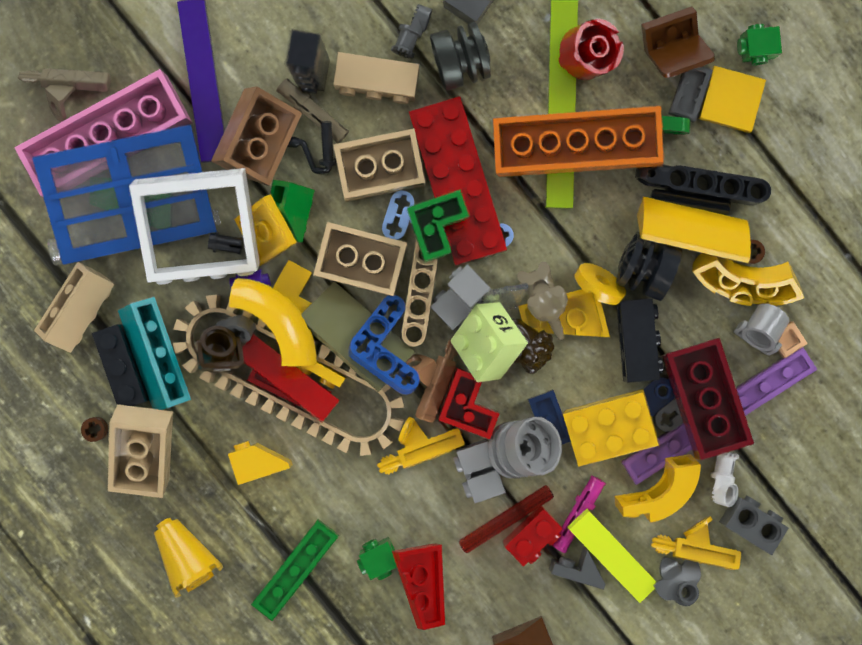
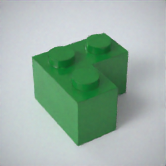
M461 190L407 207V213L424 263L451 254L452 251L443 227L469 218Z

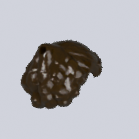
M511 318L528 342L513 363L521 364L527 373L535 374L547 361L551 360L552 351L554 350L553 337L551 334H547L545 330L538 332L522 320Z

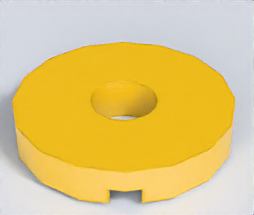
M583 263L578 267L574 276L577 284L583 291L589 293L591 290L595 293L596 296L594 298L608 305H617L626 296L625 287L617 285L616 277L609 271L592 263Z

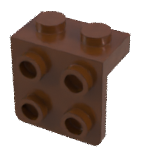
M693 6L641 24L644 51L664 78L675 77L686 71L714 62V53L698 33L697 11Z

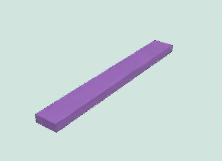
M803 347L790 356L778 360L736 387L745 415L817 370ZM684 423L676 429L667 431L659 436V446L636 451L620 461L634 484H639L664 468L665 458L682 456L692 450Z

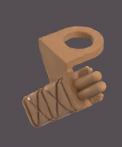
M450 340L445 348V357L439 355L436 362L434 359L421 354L413 355L407 362L409 364L413 361H421L420 364L411 366L418 372L420 382L426 386L415 417L433 423L434 419H436L438 409L444 399V394H446L448 384L457 364L453 359L458 355V352Z

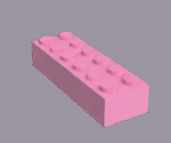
M159 69L14 148L37 191L43 197L32 157L189 125L193 122L168 76ZM142 150L128 152L126 156L129 158ZM106 157L51 168L57 192L70 190L90 179V177H94L109 169Z

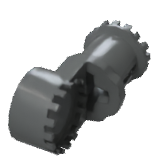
M418 4L416 7L418 9H415L416 13H414L415 16L412 18L411 26L407 24L399 25L400 33L397 42L391 47L393 53L397 55L401 53V57L404 54V58H414L413 50L416 41L427 29L432 14L431 8Z

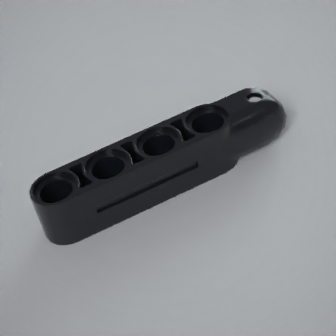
M681 165L636 168L635 178L645 186L663 188L667 191L727 200L744 205L760 204L767 201L771 195L770 184L761 178ZM675 172L680 175L681 184L679 186L671 183V173ZM698 177H703L707 180L708 187L706 190H701L698 187ZM725 181L733 184L734 192L732 195L725 192ZM753 185L757 186L760 190V197L758 199L751 195L750 190Z

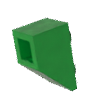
M273 180L270 194L296 242L302 243L307 229L306 225L310 208L313 204L315 190L292 182Z

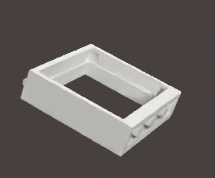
M245 168L135 179L129 185L147 282H156L162 285L171 283L175 279L192 282L204 276H210L212 279L224 278L227 274L237 273L238 276H248L258 270L260 261ZM235 186L247 259L157 268L144 195Z

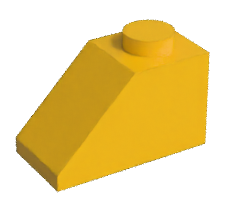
M249 441L234 445L235 450L228 454L238 485L289 469L293 465L291 459L259 443L250 445Z

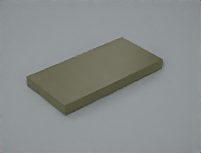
M334 281L301 315L308 329L311 330L316 338L379 392L386 383L355 362L348 353L352 339L372 314ZM375 322L370 325V330L374 334L380 335L384 332V327L382 324ZM392 331L381 344V346L405 363L415 353L412 348ZM366 337L364 343L361 346H357L356 351L358 353L365 351L370 340ZM381 358L376 361V365L380 370L388 371L391 369L389 360ZM396 367L394 373L390 377L393 378V376L399 371L398 367Z

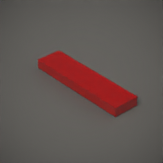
M254 334L242 347L244 363L321 423L324 422L339 403V399L296 366H282L281 355Z

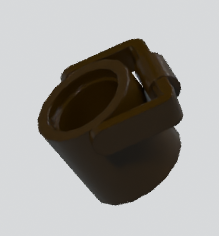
M212 326L203 332L200 340H195L197 364L201 371L220 373L242 366L244 358L241 338L235 337L230 329L223 326ZM236 349L237 361H232Z

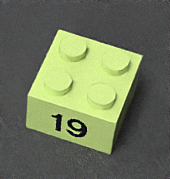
M500 302L475 304L450 340L477 382L501 379L528 344Z

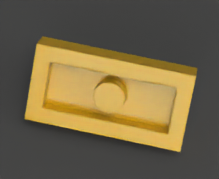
M317 360L315 365L296 366L309 376L312 372L320 376V382L334 389L335 385L340 388L347 376Z

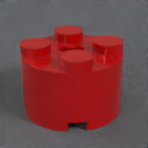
M593 19L570 29L564 35L560 44V66L566 69L570 75L580 80H591L614 70L620 64L624 53L623 41L620 42L617 28L607 20Z

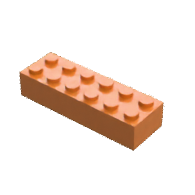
M661 106L493 118L496 174L499 177L663 166L664 163Z

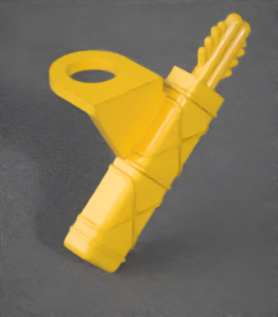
M409 416L403 425L398 439L400 444L405 445V448L397 451L398 456L390 454L386 458L382 457L377 467L380 468V473L385 472V474L390 475L394 471L397 472L399 466H403V469L411 468V466L461 449L465 446V443L458 428L428 439L415 419Z
M711 516L702 519L685 531L683 534L686 539L675 538L672 541L669 536L666 537L665 535H658L657 538H652L654 543L651 544V547L656 548L655 551L657 553L661 552V554L665 553L667 555L673 552L672 556L678 559H686L729 570L740 568V551L710 545L708 523L713 520Z

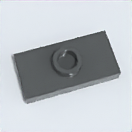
M700 67L682 73L668 114L675 117L688 118L690 122L694 123L713 70Z

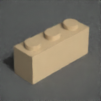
M338 52L333 85L335 90H339L341 95L355 96V93L366 94V98L371 100H382V97L393 98L394 103L408 104L409 101L415 102L419 64Z
M77 262L34 331L43 341L71 353L74 347L80 343L88 325L96 318L97 311L104 300L110 296L114 283L105 275Z

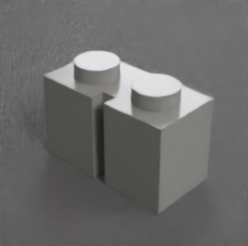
M487 439L456 450L458 456L453 457L458 473L463 471L467 481L463 482L462 485L467 498L473 497L474 503H478L506 493L499 473L491 464L488 455Z

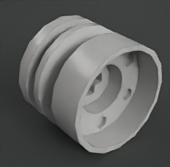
M530 417L505 422L495 428L488 442V455L491 464L499 474L506 478L545 475L555 469L562 454V444L557 429L551 422L542 417Z

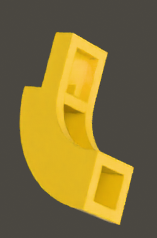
M691 454L665 458V470L658 483L642 492L615 496L616 508L623 517L636 518L644 514L650 523L669 517L677 512L692 496L700 477L701 464Z

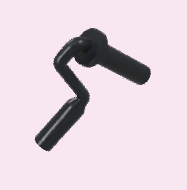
M322 121L323 159L319 160V165L325 167H316L308 145L303 139L291 137L287 146L290 148L301 146L308 164L315 174H328L332 166L337 165L336 159L333 158L332 122Z

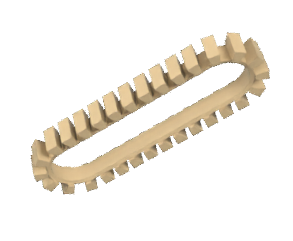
M221 295L206 296L209 309L204 311L198 301H192L187 305L185 309L194 316L190 323L183 319H176L173 330L187 332L186 342L173 343L175 354H179L189 350L193 358L182 366L190 373H194L198 369L193 337L199 321L206 315L216 312L225 313L231 317L239 315L236 313L239 309L229 307V302L227 309L220 308ZM244 310L242 316L252 320L255 315ZM261 319L258 320L257 324L255 323L256 330L276 339L272 331L266 329L267 325ZM314 339V343H315V346H316V344H317L319 341L316 340V339ZM321 345L319 355L316 354L317 361L374 389L362 377L356 375L357 373L351 367L349 371L342 368L341 366L344 361L337 355L334 363L328 361L326 358L332 351L326 345ZM204 371L199 378L211 383L214 382L216 373ZM229 371L220 372L222 376L214 385L225 391L229 389L231 380L237 382L230 394L239 399L244 397L246 387L253 390L245 400V402L253 406L259 404L261 395L267 397L268 400L261 407V410L272 414L276 403L282 405L283 408L276 417L284 422L289 420L291 410L298 413L299 415L291 425L300 430L304 427L306 418L314 421L306 433L317 437L321 426L329 429L322 441L329 445L334 443L336 433L345 437L337 447V449L345 453L348 452L351 441L361 442L360 456L372 454L369 441L378 438L384 450L393 442L384 433L388 425L400 431L404 419L391 417L392 408H404L405 405L402 395L392 400L389 399L385 392L392 387L387 384L378 392L386 402V422L376 433L363 437L352 435L325 420L321 423L309 412Z

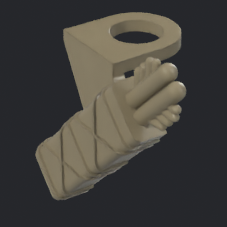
M44 68L42 73L28 70L20 72L18 75V79L24 83H34L37 81L41 83V87L45 88L49 107L55 118L60 122L66 120L64 102L74 90L106 92L111 84L110 74L100 71Z

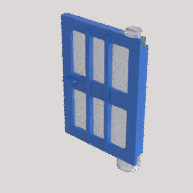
M191 124L32 157L55 236L48 239V250L53 264L64 265L141 248L129 185L135 179L203 172ZM207 189L144 195L153 245L217 232L216 225L221 224L218 209H212Z

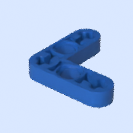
M389 295L382 300L354 336L348 353L355 362L394 390L408 395L416 390L420 382L418 372L381 346L405 311L404 300L397 295ZM395 304L397 306L396 311L394 310L388 319L384 317L389 306L391 307ZM378 322L382 324L384 332L380 335L374 334L370 330L372 323ZM367 337L370 342L366 350L358 353L356 351L357 346H361ZM381 358L389 360L391 369L388 371L380 370L376 365V361ZM396 367H398L399 371L393 379L390 376L394 373ZM406 376L411 377L410 383L406 386L401 383L402 378Z

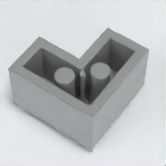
M469 265L464 268H457L449 277L451 280L448 283L450 289L447 292L442 290L432 300L434 303L431 306L433 311L455 333L475 304L488 303L494 297L491 288Z

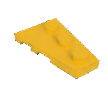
M582 289L566 293L568 303L565 311L559 316L564 335L610 337L602 304L594 298L596 294L591 290L587 293ZM527 304L517 306L520 318L524 323L538 332L545 330L548 334H554L548 321L537 320L529 311Z

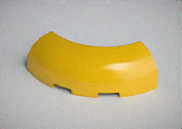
M706 253L699 254L693 262L692 272L697 279L714 294L717 292L729 298L730 302L746 306H752V304L780 306L804 298L800 284L789 262L771 267H749L738 264L728 258Z
M237 278L231 288L229 307L250 312L269 327L278 342L282 366H310L317 364L312 332L308 329L301 315L302 313L295 304L269 285L251 279Z

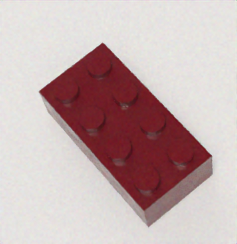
M720 338L661 355L695 459L704 460L754 444Z

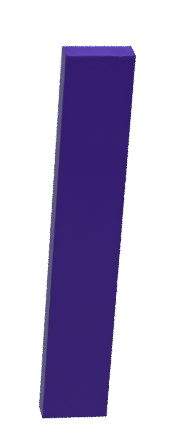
M177 1L200 160L202 163L211 162L225 132L206 1Z

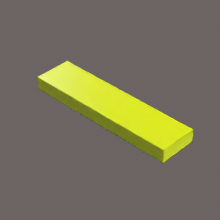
M588 509L583 511L568 526V529L639 603L655 589L654 584L656 581Z

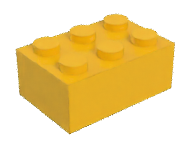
M644 389L567 409L563 413L578 467L659 446V440Z

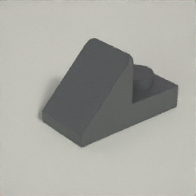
M583 546L578 566L575 565V561L565 557H560L559 560L552 558L549 567L551 574L604 590L606 584L585 546Z

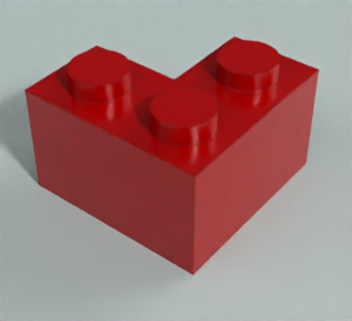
M456 368L438 420L490 439L500 413L475 403L482 382H477L471 372Z

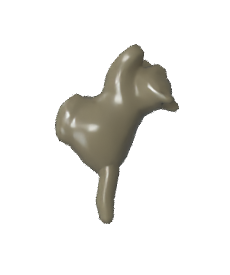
M541 262L537 270L529 273L524 271L518 272L517 279L530 297L527 299L529 311L537 320L548 321L555 336L559 340H563L564 331L559 316L565 311L568 298L564 288L554 286L550 266L547 262Z

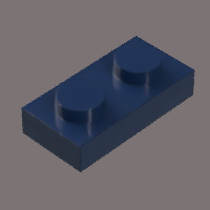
M554 390L529 398L528 402L534 417H542L551 422L559 433L562 445L571 442Z

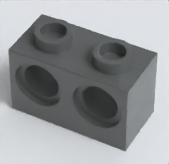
M747 495L744 499L738 496L736 503L732 507H728L719 523L768 554L773 555L789 529L781 523L784 518L770 509L767 514L758 509L761 504ZM744 509H748V518L740 522L738 518L739 513ZM771 524V532L766 536H762L763 526Z

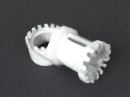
M729 452L717 455L714 472H711L710 476L716 478L712 492L714 494L712 498H714L713 501L716 504L732 507L737 501L738 487L734 484L735 477L733 472L735 461L739 459L738 454H731Z

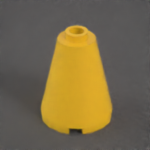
M167 518L156 526L158 530L154 535L175 597L182 596L179 592L180 590L186 589L187 592H190L214 577L215 575L212 571L216 567L219 571L222 570L221 562L178 519L172 521L171 518Z

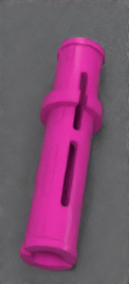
M593 475L590 476L581 495L576 496L575 500L577 502L562 526L561 537L552 545L554 548L567 553L569 546L575 538V535L568 529V526L586 509L589 511L595 509L596 505L594 503L604 486H606L604 481Z

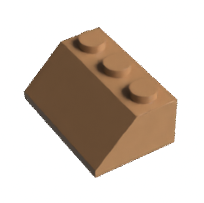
M258 86L245 88L211 162L226 170L245 168L247 179L270 186L302 113Z

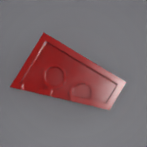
M433 543L392 551L417 628L427 630L444 626L442 544Z

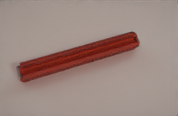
M544 485L459 541L462 550L465 553L473 551L552 500L554 495L550 488Z

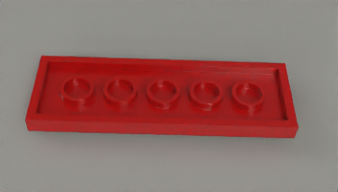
M458 96L409 111L434 198L461 190L469 214L467 220L443 227L452 251L451 254L455 266L507 251L461 97Z

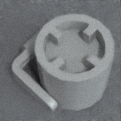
M760 304L749 321L744 320L740 322L734 333L751 346L770 356L776 353L782 346L778 341L789 323V317L783 310L774 305Z

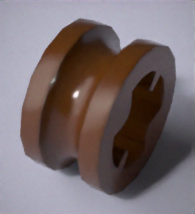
M751 240L752 249H757V255H753L749 263L745 264H755L763 259L765 248L758 240Z
M100 417L89 418L81 426L83 438L90 442H97L105 438L108 433V424ZM92 422H96L95 426L99 425L101 428L97 432V437L94 436L95 433L90 434L89 432Z

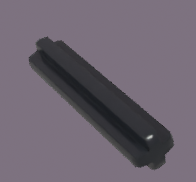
M661 189L652 190L650 197L722 215H728L731 208V202L727 200Z

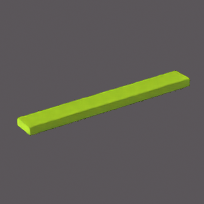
M550 0L548 114L576 112V78L560 66L559 57L562 38L570 29L578 26V0ZM574 172L546 174L545 208L572 209Z

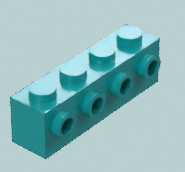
M155 297L131 303L118 310L152 409L164 410L191 400Z

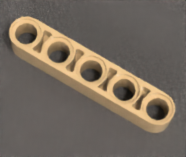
M417 240L402 327V339L409 346L421 345L425 340L438 258L425 263L419 258L420 248ZM420 273L427 274L430 278L429 286L423 289L418 288L414 283L415 277ZM422 300L425 303L426 310L422 315H414L411 312L410 306L413 301ZM412 326L418 327L422 332V337L417 342L409 341L406 336L407 330Z

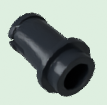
M215 232V234L210 233L208 249L213 250L214 253L218 250L240 255L243 238L219 235V232Z

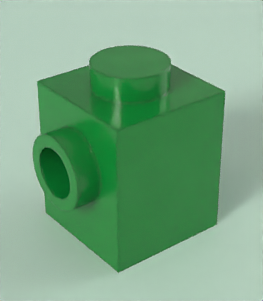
M764 24L749 26L737 41L738 54L742 55V62H751L752 65L767 64L768 60L775 59L781 55L780 26L766 28Z
M389 537L379 542L377 539H373L362 545L363 549L359 552L360 559L357 560V564L363 575L368 574L370 580L376 577L378 580H382L393 573L392 570L397 568L392 551H395V548Z

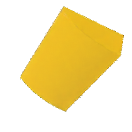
M643 196L637 213L641 239L749 263L751 238L747 220Z

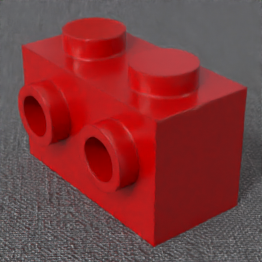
M540 505L503 540V544L524 567L527 563L533 564L541 556L542 553L540 551L547 544L553 545L561 537L560 532L563 528Z

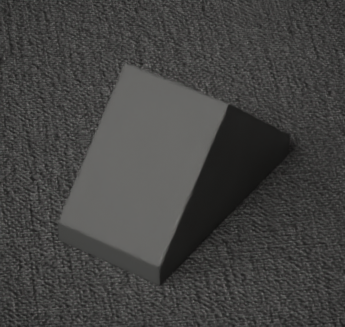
M443 0V6L466 23L476 22L478 25L494 0Z

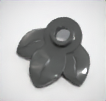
M663 557L659 567L662 580L654 584L657 594L664 600H675L681 606L694 604L699 597L697 587L701 578L699 563L685 560L680 564L672 558ZM685 587L687 594L683 597L682 589Z

